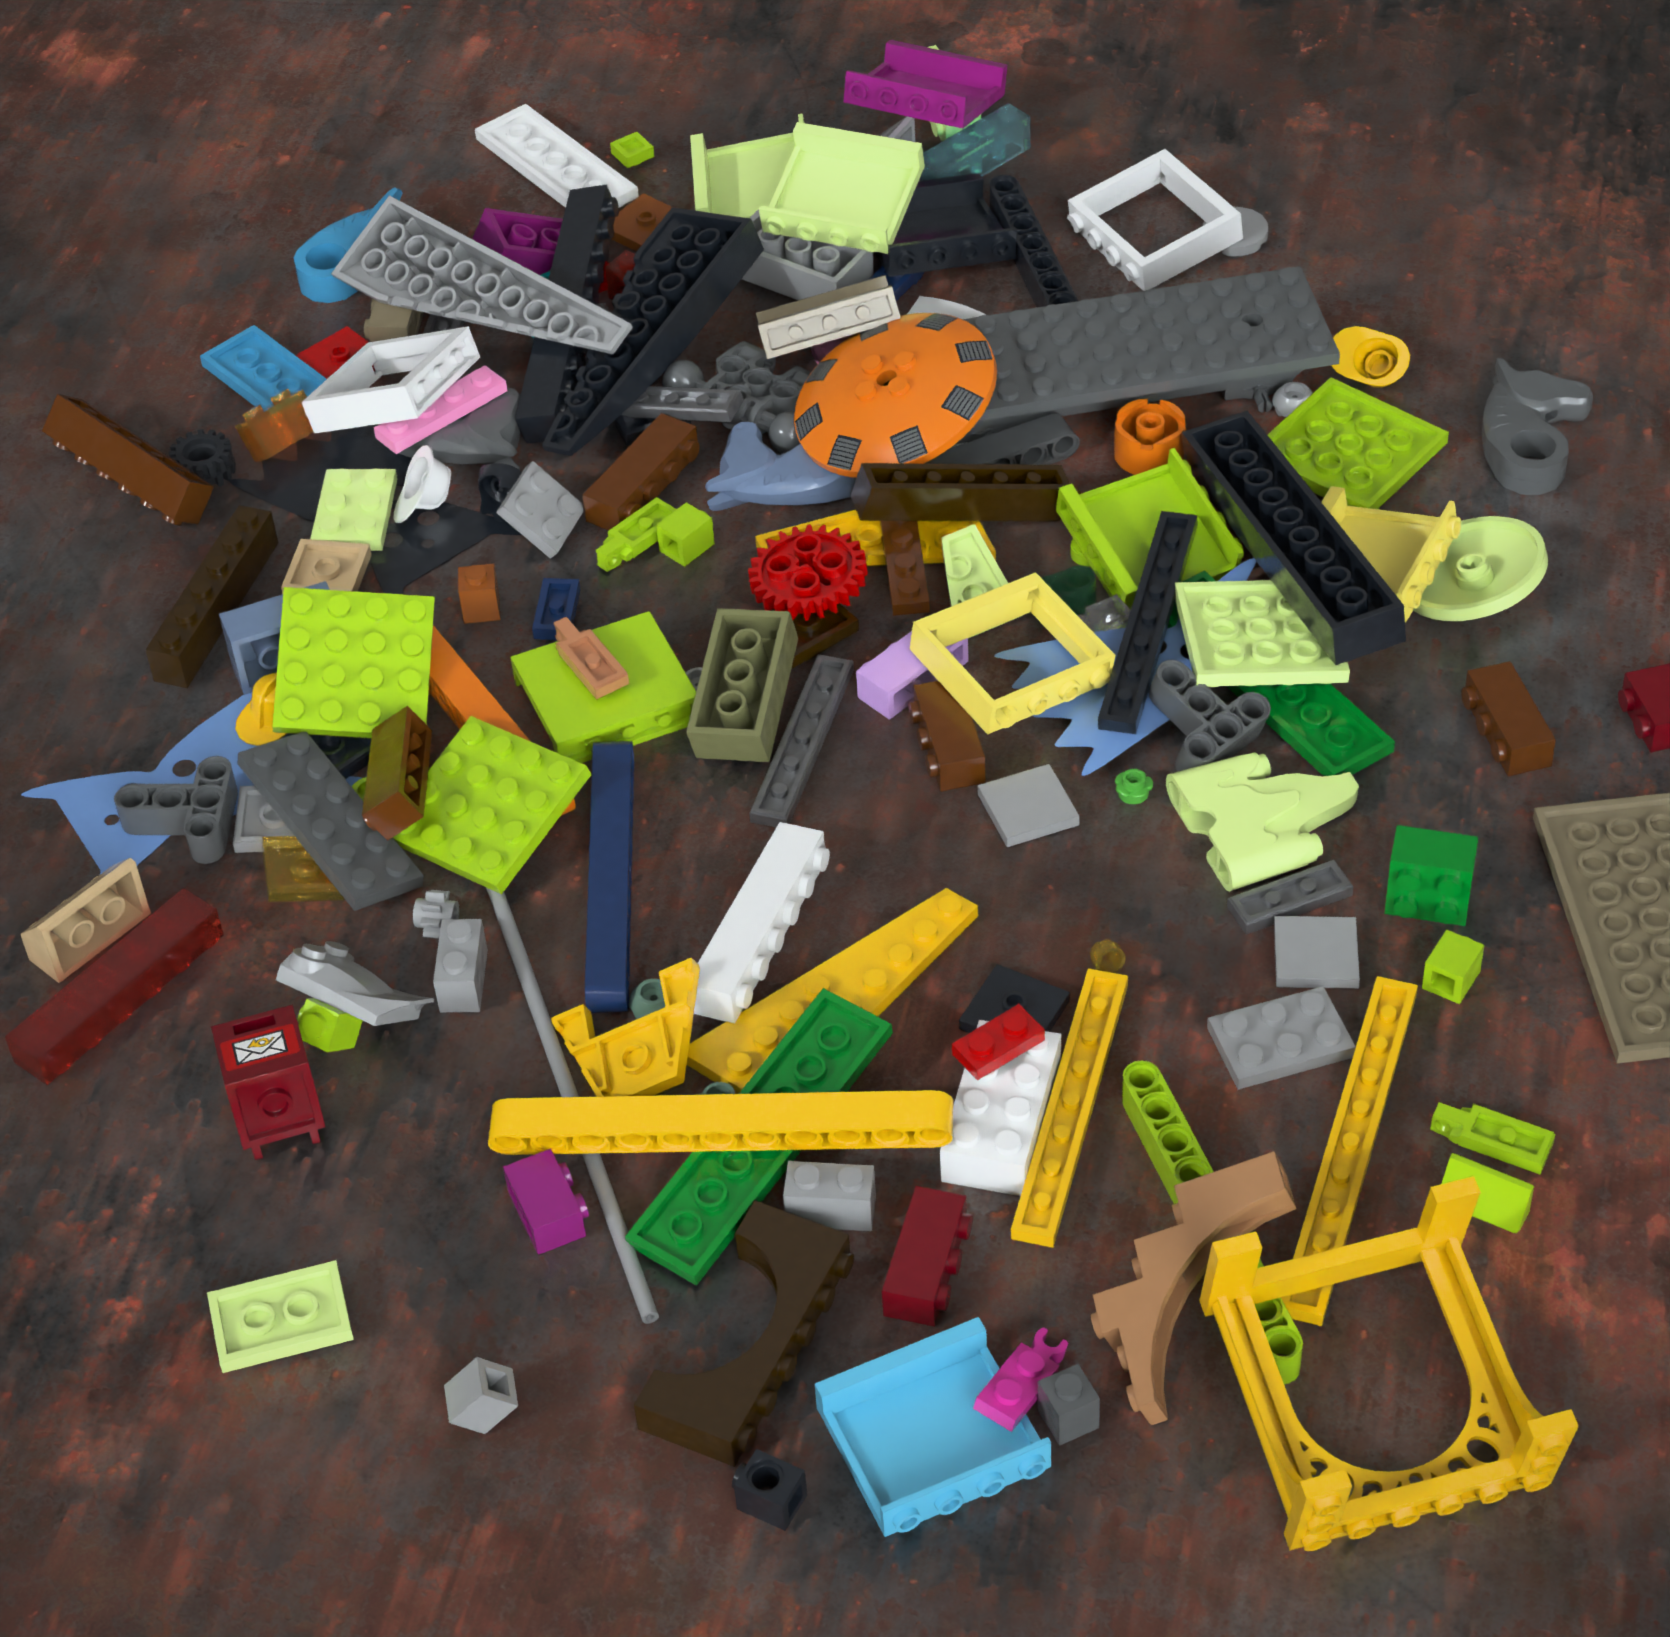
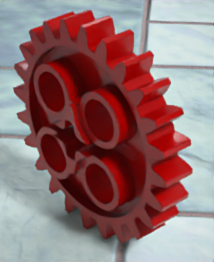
M808 524L805 532H800L795 526L792 528V535L789 536L780 531L778 532L780 540L775 541L768 538L766 540L768 549L757 548L758 557L750 559L752 568L748 569L749 583L752 594H755L757 604L763 603L764 610L767 611L774 608L775 611H789L792 620L798 614H803L805 621H808L811 613L815 612L820 618H824V610L827 609L835 614L838 613L837 604L841 603L849 606V596L859 597V587L866 585L865 576L868 575L865 552L861 550L860 542H852L850 533L841 536L839 528H835L828 533L826 525H822L818 531H813L811 524Z

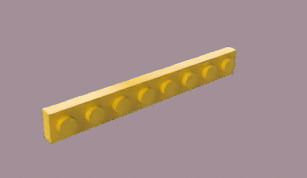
M1089 968L1087 970L1012 1223V1240L1054 1248L1127 991V975Z

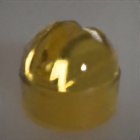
M1111 939L1096 942L1090 951L1091 962L1096 970L1115 973L1123 967L1126 960L1125 953L1119 944ZM1106 954L1107 960L1103 961L1102 957Z

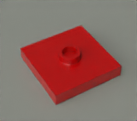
M346 326L295 356L328 379L369 342Z

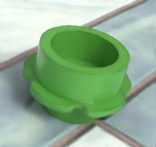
M1129 769L1121 772L1115 779L1119 798L1128 804L1144 802L1149 796V791L1153 788L1151 777H1146V773L1139 769Z

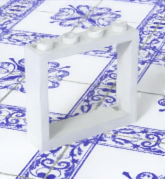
M1166 149L1068 200L1069 215L1067 219L1071 222L1074 232H1079L1093 249H1098L1106 257L1111 266H1116L1120 269L1129 282L1133 281L1143 291L1154 288L1243 239L1241 213ZM1161 183L1208 224L1143 257L1105 223L1099 215Z
M469 326L369 342L302 401L305 415H307L314 433L418 418L480 358ZM411 371L398 384L369 388L382 375Z

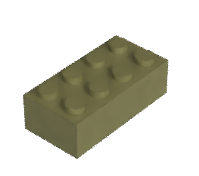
M717 608L686 731L696 758L770 762L798 642V635L789 611Z

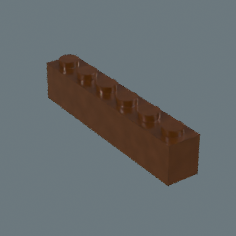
M57 394L42 429V432L54 439L53 445L65 451L75 453V460L85 465L96 467V474L105 479L118 482V489L127 494L140 497V503L143 506L161 511L163 513L162 518L167 522L182 526L183 522L198 525L214 486L83 399Z

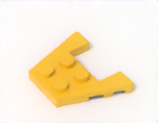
M686 959L659 971L665 1002L664 1008L595 1037L591 1011L584 1004L551 1018L552 1024L563 1037L564 1044L582 1068L581 1072L597 1097L654 1096L684 1083L700 972L699 964L694 959Z

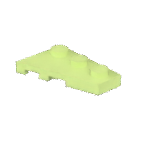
M975 524L942 537V551L950 606L1008 584Z

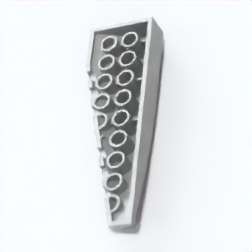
M390 195L331 273L336 279L380 303L609 354H614L633 328L631 323Z

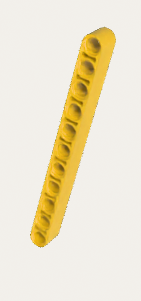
M935 1090L506 1098L495 1101L492 1105L488 1146L497 1153L507 1155L537 1154L550 1148L553 1154L936 1148L948 1145L952 1141L953 1098L945 1092Z

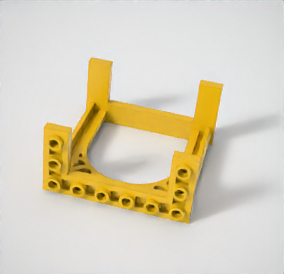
M1474 1176L1431 1187L1417 1228L1257 1268L1262 1245L1256 1231L1212 1242L1199 1301L1205 1317L1214 1315L1288 1517L1284 1536L1290 1551L1304 1547L1305 1551H1315L1329 1545L1332 1539L1347 1535L1350 1539L1363 1538L1372 1534L1376 1527L1391 1523L1394 1527L1408 1526L1418 1521L1421 1515L1436 1511L1440 1516L1449 1515L1462 1509L1464 1504L1481 1500L1483 1504L1494 1503L1505 1498L1508 1492L1525 1488L1526 1492L1538 1491L1549 1486L1556 1475L1579 1426L1572 1409L1547 1416L1540 1414L1524 1394L1507 1360L1461 1248L1481 1193ZM1422 1261L1468 1375L1471 1398L1468 1418L1455 1442L1440 1456L1424 1465L1390 1472L1356 1467L1341 1461L1320 1447L1299 1422L1254 1304ZM1481 1396L1483 1397L1485 1403H1481ZM1483 1416H1488L1489 1429L1479 1427L1477 1420ZM1495 1427L1496 1432L1491 1430L1490 1428ZM1472 1440L1487 1442L1497 1451L1498 1460L1491 1463L1477 1460L1469 1453L1467 1443ZM1459 1460L1468 1468H1457L1456 1472H1452L1448 1464ZM1310 1462H1320L1325 1465L1326 1469L1319 1476L1312 1477V1475H1316L1317 1470ZM1417 1476L1421 1481L1411 1484L1409 1478ZM1376 1484L1381 1489V1492L1376 1493L1377 1491L1374 1490L1367 1496L1362 1497L1364 1485ZM1353 1485L1352 1495L1349 1497Z

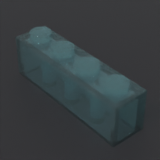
M1009 103L925 151L923 153L925 167L919 181L980 173L983 177L1031 148L1030 116Z

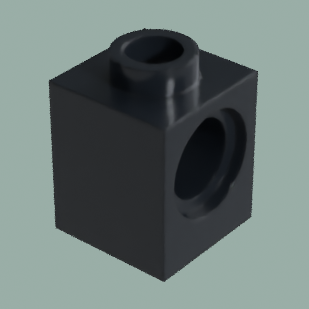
M758 1449L755 1450L747 1464L744 1462L740 1464L732 1480V1488L735 1491L738 1510L786 1531L807 1497L805 1470ZM764 1486L774 1487L770 1490H760V1488Z

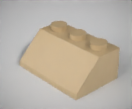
M128 858L112 865L22 932L20 935L29 960L60 983L149 916L151 912L136 862L132 858Z

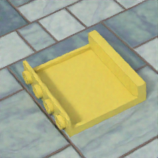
M1331 486L1323 498L1322 504L1403 603L1406 623L1413 609L1419 607L1427 585L1432 584L1440 562L1445 561L1453 539H1457L1460 534L1461 519L1456 516L1455 502L1449 501L1440 517L1347 506L1345 488Z

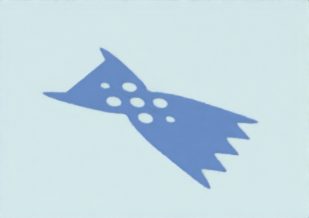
M1255 558L1241 563L1218 581H1247L1257 561ZM1179 618L1174 627L1167 628L1164 638L1167 648L1159 655L1153 678L1158 666L1166 660L1180 661L1192 671L1190 659L1184 658L1180 653L1181 647L1186 642ZM1125 628L1094 632L1116 655V661ZM1058 640L1022 646L994 655L996 658L1030 663L1028 668L1012 685L1013 689H1022L1080 664ZM1109 683L1102 688L1093 689L1081 694L1069 702H1063L1046 709L1043 713L1033 715V717L1067 718L1072 720L1056 741L1055 746L1094 748L1082 771V776H1085L1104 766L1169 720L1153 704L1149 698V693L1136 734L1098 729V716Z
M252 692L242 695L197 726L177 743L161 760L157 768L151 772H120L67 780L36 787L21 795L24 797L56 800L101 870L100 874L112 865L128 858H132L138 866L171 835H131L123 830L120 819L114 825H107L104 822L106 817L109 815L118 816L114 802L116 792L121 787L131 783L193 784L199 763L208 757L222 756L231 763L238 789L233 814L236 815L240 786H255L239 767L237 761L239 752L257 746L247 744L241 740L235 730L236 720L241 711L251 701ZM288 733V734H286L283 738L288 737V736H291V735H294V734H293V733ZM191 760L196 764V770L189 776L179 777L173 773V766L179 761ZM350 776L345 780L352 787L361 777Z

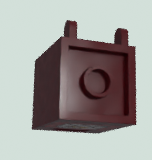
M293 1004L211 1026L226 1092L243 1150L252 1148L254 1159L259 1160L263 1158L260 1145L307 1132L310 1133L312 1144L320 1143L318 1129L325 1128L326 1126Z

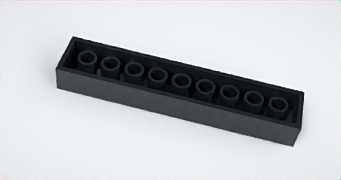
M1248 410L1182 432L1184 459L1189 463L1193 477L1199 486L1205 487L1209 499L1218 511L1222 513L1227 523L1335 665L1352 661L1406 641L1403 603Z

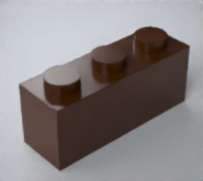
M1511 661L1468 670L1466 685L1461 690L1464 707L1467 710L1471 709L1476 718V725L1480 735L1486 736L1491 745V753L1495 762L1501 763L1507 776L1552 767L1556 739Z
M939 681L913 685L914 701L908 702L909 715L912 724L918 723L920 727L917 728L918 743L921 751L927 750L928 755H926V766L929 777H936L941 792L986 783L985 755L972 717Z

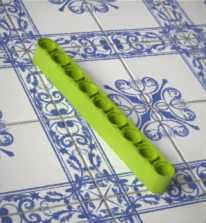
M1143 1060L1128 1064L1123 1072V1107L1174 1204L1178 1203L1174 1185L1214 1171L1158 1067L1151 1062ZM1259 1259L1257 1268L1264 1267L1262 1261ZM1281 1298L1254 1304L1259 1318L1267 1319L1265 1321L1260 1320L1283 1383L1289 1384L1300 1373L1303 1349L1302 1337ZM1276 1354H1285L1287 1356H1279Z

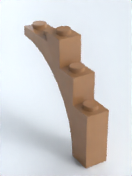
M1275 1151L1174 1185L1178 1203L1172 1204V1209L1178 1225L1134 1240L1138 1257L1132 1259V1266L1137 1280L1093 1294L1096 1312L1091 1314V1321L1094 1331L1099 1339L1105 1338L1114 1352H1117L1124 1372L1130 1373L1132 1384L1126 1386L1130 1405L1134 1412L1141 1411L1150 1425L1168 1420L1164 1394L1166 1354L1175 1322L1190 1292L1206 1272L1212 1242L1248 1234L1265 1222L1296 1209L1286 1171Z

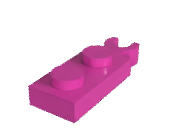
M1045 1328L1038 1330L1031 1348L1022 1342L976 1397L973 1409L1012 1432L1038 1400V1381L1058 1372L1059 1363L1064 1358L1068 1342L1063 1339L1057 1347H1049L1044 1343L1048 1330Z

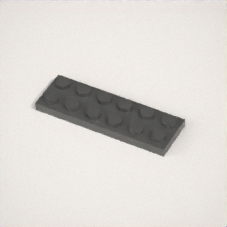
M300 732L238 753L237 764L354 911L423 886L424 875L395 839L391 838L387 841L378 831H373L367 826L362 816L363 800L307 732Z

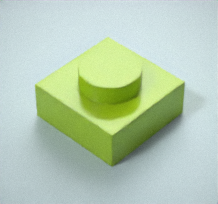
M638 132L610 143L611 154L627 168L639 165L655 157L654 146Z

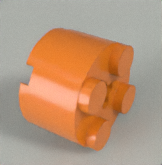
M1138 399L1124 405L1118 411L1115 421L1114 458L1118 465L1125 471L1136 475L1167 464L1169 451L1172 448H1175L1182 460H1184L1182 432L1186 431L1183 411L1175 404L1165 400H1160V404H1148V399Z

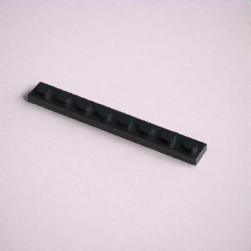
M1161 511L1098 716L1099 730L1129 734L1137 733L1175 604V582H1181L1197 530V515Z

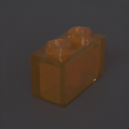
M287 388L270 398L273 404L264 409L261 405H257L242 414L245 420L235 425V428L255 462L272 457L314 432L307 415H305V409L302 401L307 398L303 389L291 393Z

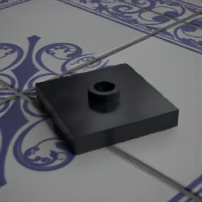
M996 964L960 1017L959 1029L970 1033L977 1028L979 1020L990 1021L1020 1004L1045 1031L1050 1032L1070 1002V992Z

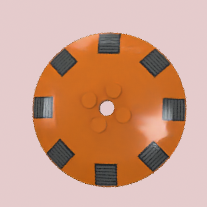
M940 313L902 315L900 319L850 336L818 363L799 393L794 413V424L797 437L806 454L820 467L832 473L857 478L862 463L924 464L941 455L960 441L974 427L985 412L993 396L997 379V364L994 353L985 336L969 322L958 317Z

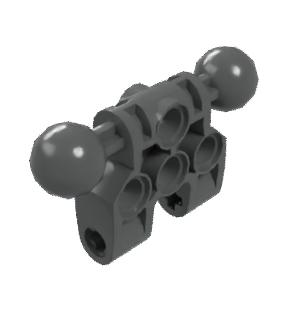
M742 341L716 358V375L708 382H705L702 369L689 360L680 359L672 362L663 373L661 382L663 387L741 390L743 402L732 421L722 422L723 426L732 430L734 425L740 422H753L759 427L761 434L768 432L771 445L782 454L800 444L795 430L794 413L799 393L811 371L796 366L782 375H774L776 357L767 359L764 349L747 341Z

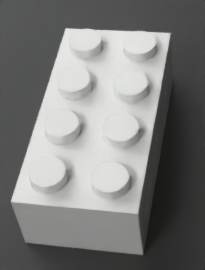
M979 1020L977 1028L989 1021ZM1045 1031V1040L978 1081L966 1068L964 1069L953 1105L952 1141L940 1149L941 1182L1021 1196L1061 1061V1034Z

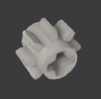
M430 890L426 891L425 898L416 899L413 908L414 927L424 928L423 937L439 939L442 919H459L458 901L449 900V891Z

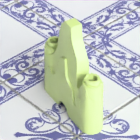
M1254 752L1170 773L1166 777V787L1170 801L1187 829L1192 833L1205 834L1211 840L1214 846L1207 852L1206 859L1223 887L1230 892L1317 861V858L1323 854L1322 842L1316 833L1310 834L1309 832L1341 816L1354 806L1358 796L1359 785L1351 772L1324 777L1294 773L1266 778L1271 774L1269 760L1265 754L1258 755Z

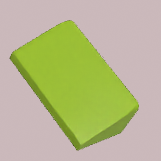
M1452 1153L1441 1184L1474 1176L1481 1193L1472 1216L1509 1232L1518 1233L1530 1212L1534 1186Z

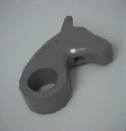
M1497 358L1495 361L1496 377H1493L1494 387L1486 400L1481 434L1485 458L1496 479L1504 488L1522 495H1542L1556 490L1565 478L1569 449L1567 438L1550 424L1562 420L1572 422L1585 420L1592 408V391L1582 382L1559 378L1539 370L1518 372L1511 368L1503 358ZM1528 456H1529V457L1538 458V459H1540V460L1525 459V458H1523V457H1528Z
M507 388V392L491 400L487 405L468 413L466 416L459 418L399 453L412 458L419 448L428 445L433 450L434 458L444 464L467 465L483 463L487 465L503 463L520 470V467L510 456L513 457L518 453L516 449L521 431L515 417L521 395L515 389Z

